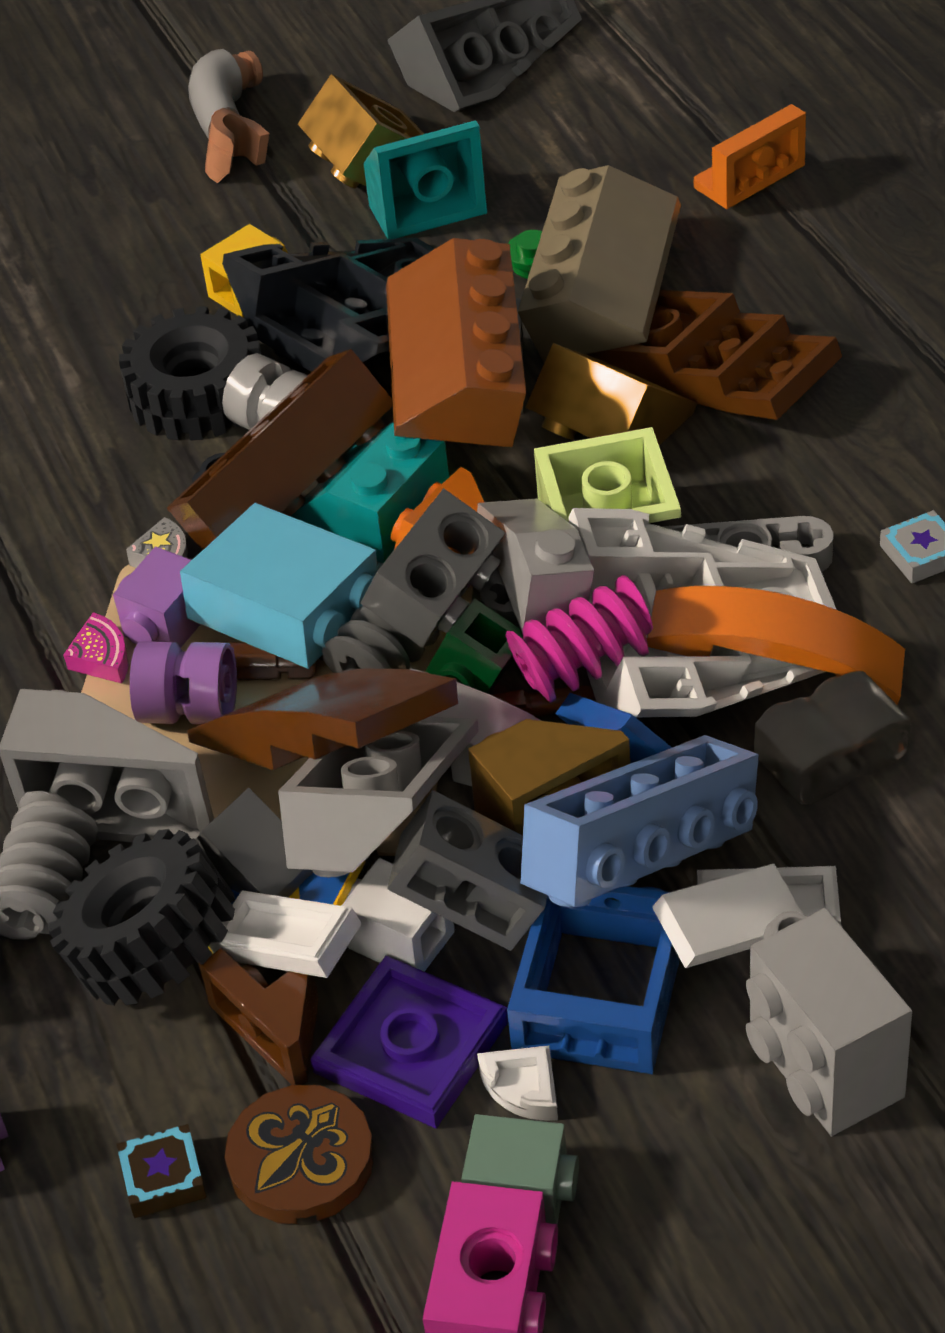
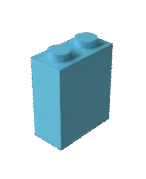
M254 503L180 571L187 619L309 669L323 655L322 649L325 647V642L337 636L340 626L350 621L353 613L363 606L360 602L378 570L376 549Z

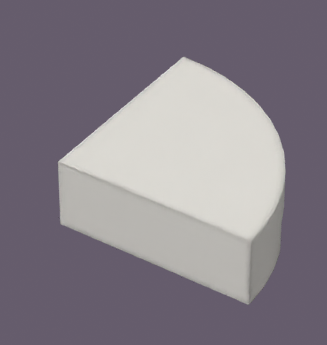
M549 1045L477 1053L482 1082L491 1097L498 1104L510 1112L528 1119L540 1121L558 1120Z

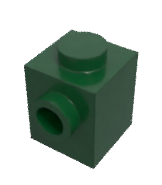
M474 598L446 634L425 672L456 678L458 683L490 694L514 658L505 636L506 632L514 631L523 639L522 631L519 627Z

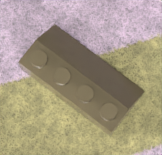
M609 165L590 170L579 168L567 173L565 176L559 177L518 309V314L543 363H545L553 343L586 355L647 342L681 208L678 196Z

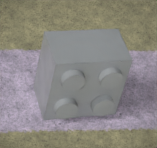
M826 908L750 945V979L746 981V989L750 998V1022L746 1024L747 1037L757 1056L765 1063L773 1061L784 1075L789 1093L803 1114L806 1116L814 1114L832 1137L905 1098L912 1010Z

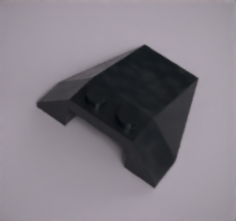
M417 238L356 240L355 250L329 252L330 245L327 242H311L309 253H287L283 251L281 244H266L223 255L222 265L244 318L247 320L248 327L253 326L257 332L258 340L271 347L276 355L290 359L312 372L327 357L349 349L354 351L368 370L390 358L386 293L387 279L436 248Z

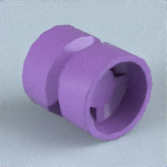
M138 642L133 652L130 668V701L136 721L140 723L173 724L177 723L182 714H185L191 724H203L234 711L237 694V668L234 650L230 643L192 642L187 651H182L177 642Z

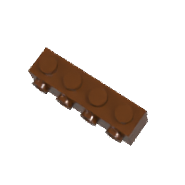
M352 349L329 356L167 507V510L202 550L254 503L291 516L305 503L306 499L301 494L315 480L318 484H321L331 478L344 466L346 461L341 455L354 443L357 446L363 445L384 427L385 423L381 420V417L393 406L392 398Z

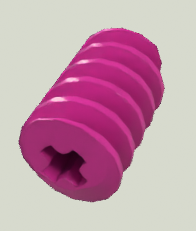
M622 575L615 581V592L607 586L595 588L592 593V604L583 597L574 598L569 604V615L561 609L554 608L548 611L546 615V627L539 621L531 619L525 622L523 626V639L514 631H507L505 636L514 660L529 685L533 689H537L551 703L556 700L554 680L560 678L574 692L579 689L577 669L582 666L593 678L598 680L603 676L600 658L606 655L618 667L622 658L625 657L623 646L627 644L641 657L647 656L649 649L646 635L651 633L653 625L649 610L641 593L628 577Z

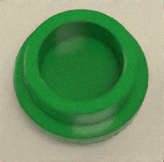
M527 230L508 242L510 244L512 268L518 276L528 279L542 231Z

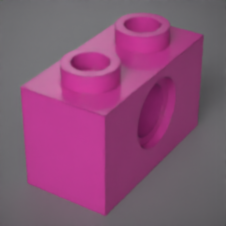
M451 1182L423 1315L425 1333H543L546 1295L543 1292L536 1291L540 1270L553 1271L558 1243V1225L546 1223L543 1192ZM491 1271L509 1273L498 1280L480 1278Z

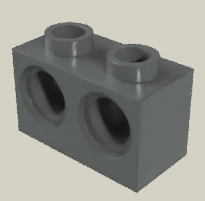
M443 488L376 572L360 604L423 648L437 628L447 634L470 603L463 599L462 596L470 585L480 592L502 562L493 553L506 532ZM449 547L456 549L461 554L453 552ZM414 588L424 591L429 597L419 594Z
M434 790L431 791L400 835L387 890L510 951L545 909L547 900L546 894L520 884L523 835Z

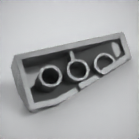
M471 0L418 15L388 39V43L407 85L449 110L457 112L496 98L514 79L525 72L536 59L558 42L582 18L574 0Z

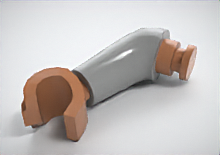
M224 49L210 51L197 61L190 74L188 85L189 99L197 120L208 138L205 172L216 183H219L227 174H230L233 157H247L256 166L265 163L270 133L255 121L240 116L235 102L241 96L242 90H245L247 87L258 86L262 82V65L259 58L252 51L240 52L238 55H231L230 52Z

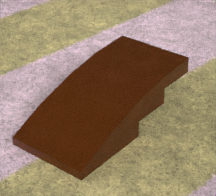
M672 290L659 291L647 342L586 354L690 399L699 405L729 413L778 420L843 357L836 337L791 334L785 315L740 313L734 293Z
M361 668L325 674L187 730L190 743L275 770L302 757L318 759L347 745L359 749L459 704L456 678L409 669Z

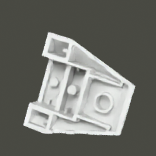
M573 508L569 515V523L577 528L594 568L589 599L591 604L592 593L595 588L607 586L615 592V581L623 575L628 577L641 593L650 616L657 590L688 586H729L765 590L802 598L836 609L816 558L745 539L741 540L738 547L704 538L705 529L688 524L685 525L682 532L649 524V514L632 509ZM629 644L623 646L625 657L622 658L618 667L606 655L600 658L602 678L596 680L587 671L598 703L632 714L635 717H697L826 672L713 645L710 656H684L648 647L649 654L641 657Z

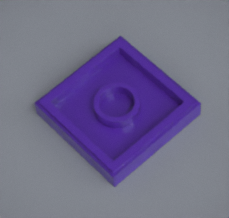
M385 955L311 1057L313 1072L437 1129L479 1067L477 1053L489 1052L508 1024L507 1007Z

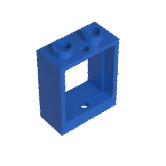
M619 887L593 898L589 904L581 907L557 905L550 901L547 895L545 909L530 927L507 1008L511 1049L549 1045L550 1056L553 1059L653 1074L680 958L652 907L663 894L670 892L654 887ZM562 933L657 947L644 1005L638 1006L547 992Z

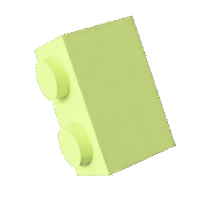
M653 427L534 448L538 499L568 522L573 508L632 509L649 514L648 523L681 518V508Z

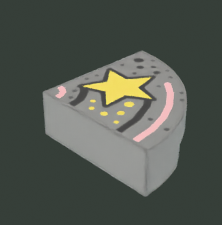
M165 517L126 549L129 565L135 568L155 546L187 558L188 554L186 538L182 529L175 522Z

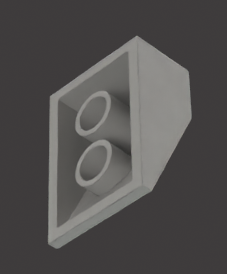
M20 689L0 742V757L18 810L20 799L26 792L45 791L54 793L67 799L74 807L81 809L94 820L98 827V840L133 842L134 837L147 833L151 840H153L157 831L163 829H170L173 835L180 830L188 833L191 839L194 838L196 840L200 832L214 820L197 752L85 693L63 690Z

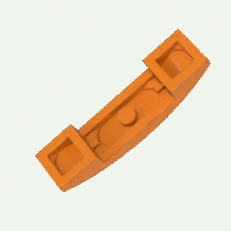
M688 586L657 590L655 593L651 611L653 629L647 635L649 648L684 656H710L713 645L834 673L836 674L834 691L898 705L901 698L905 648L875 627L853 616L802 598L743 587Z

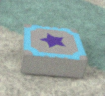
M934 510L881 530L880 547L911 583L945 571V522Z

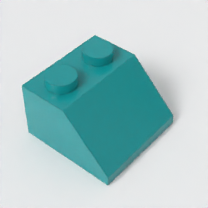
M476 120L374 147L364 162L369 207L387 239H396L487 214L480 126Z
M394 422L381 429L363 445H355L343 457L346 461L344 466L331 478L321 484H317L304 497L306 499L305 503L291 515L293 518L376 549V559L381 563H384L394 551L396 542L391 540V532L400 514L406 508L415 509L423 501L427 491L435 482L442 484L449 478L445 441L394 436Z

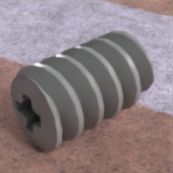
M45 791L26 792L20 799L19 810L12 819L11 831L5 837L3 852L0 854V936L14 940H28L35 938L39 933L49 934V923L58 920L53 914L57 903L67 901L70 898L65 890L74 880L82 881V867L89 861L90 846L97 839L98 827L89 815L81 809L74 807L67 799L57 794Z

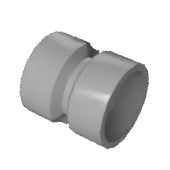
M258 353L248 355L236 365L229 375L222 400L224 414L229 421L250 430L308 375L295 370L291 371L288 366Z

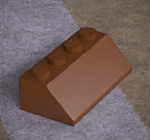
M452 238L387 279L386 293L394 436L513 447L526 395L510 244L496 243L488 239L468 240Z

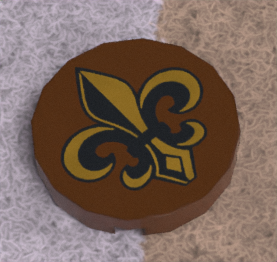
M290 1085L262 1095L242 1110L228 1132L224 1158L236 1196L254 1214L279 1224H298L297 1218H308L316 1215L318 1221L336 1215L358 1198L372 1174L373 1139L363 1111L346 1095L321 1085Z

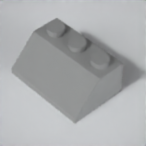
M428 717L359 749L347 745L318 759L309 758L278 791L287 868L313 870V873L320 877H338L350 872L353 873L414 811L479 731L478 719Z

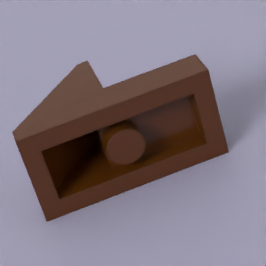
M222 948L213 953L203 965L199 963L209 1006L291 1085L305 1084L308 1081L318 1010V992L315 977L289 971L274 983L268 985L265 978L254 966L246 964L241 967Z

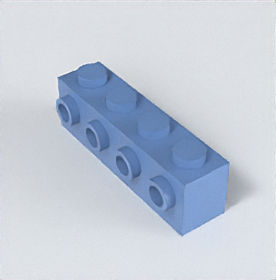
M704 735L525 804L520 884L548 895L550 901L557 905L581 907L589 904L595 897L619 887L633 885L639 878L662 868L677 866L685 858L706 849L718 848L725 841L752 830L753 819L758 806L755 792L759 754Z

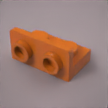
M790 104L712 147V167L694 176V188L720 206L729 209L805 166L806 112Z

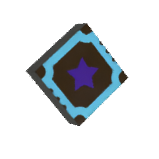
M188 1124L117 1143L134 1219L207 1198Z

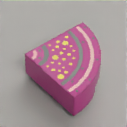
M92 613L63 654L67 669L122 683L129 667L127 648L123 635L111 620L100 614Z

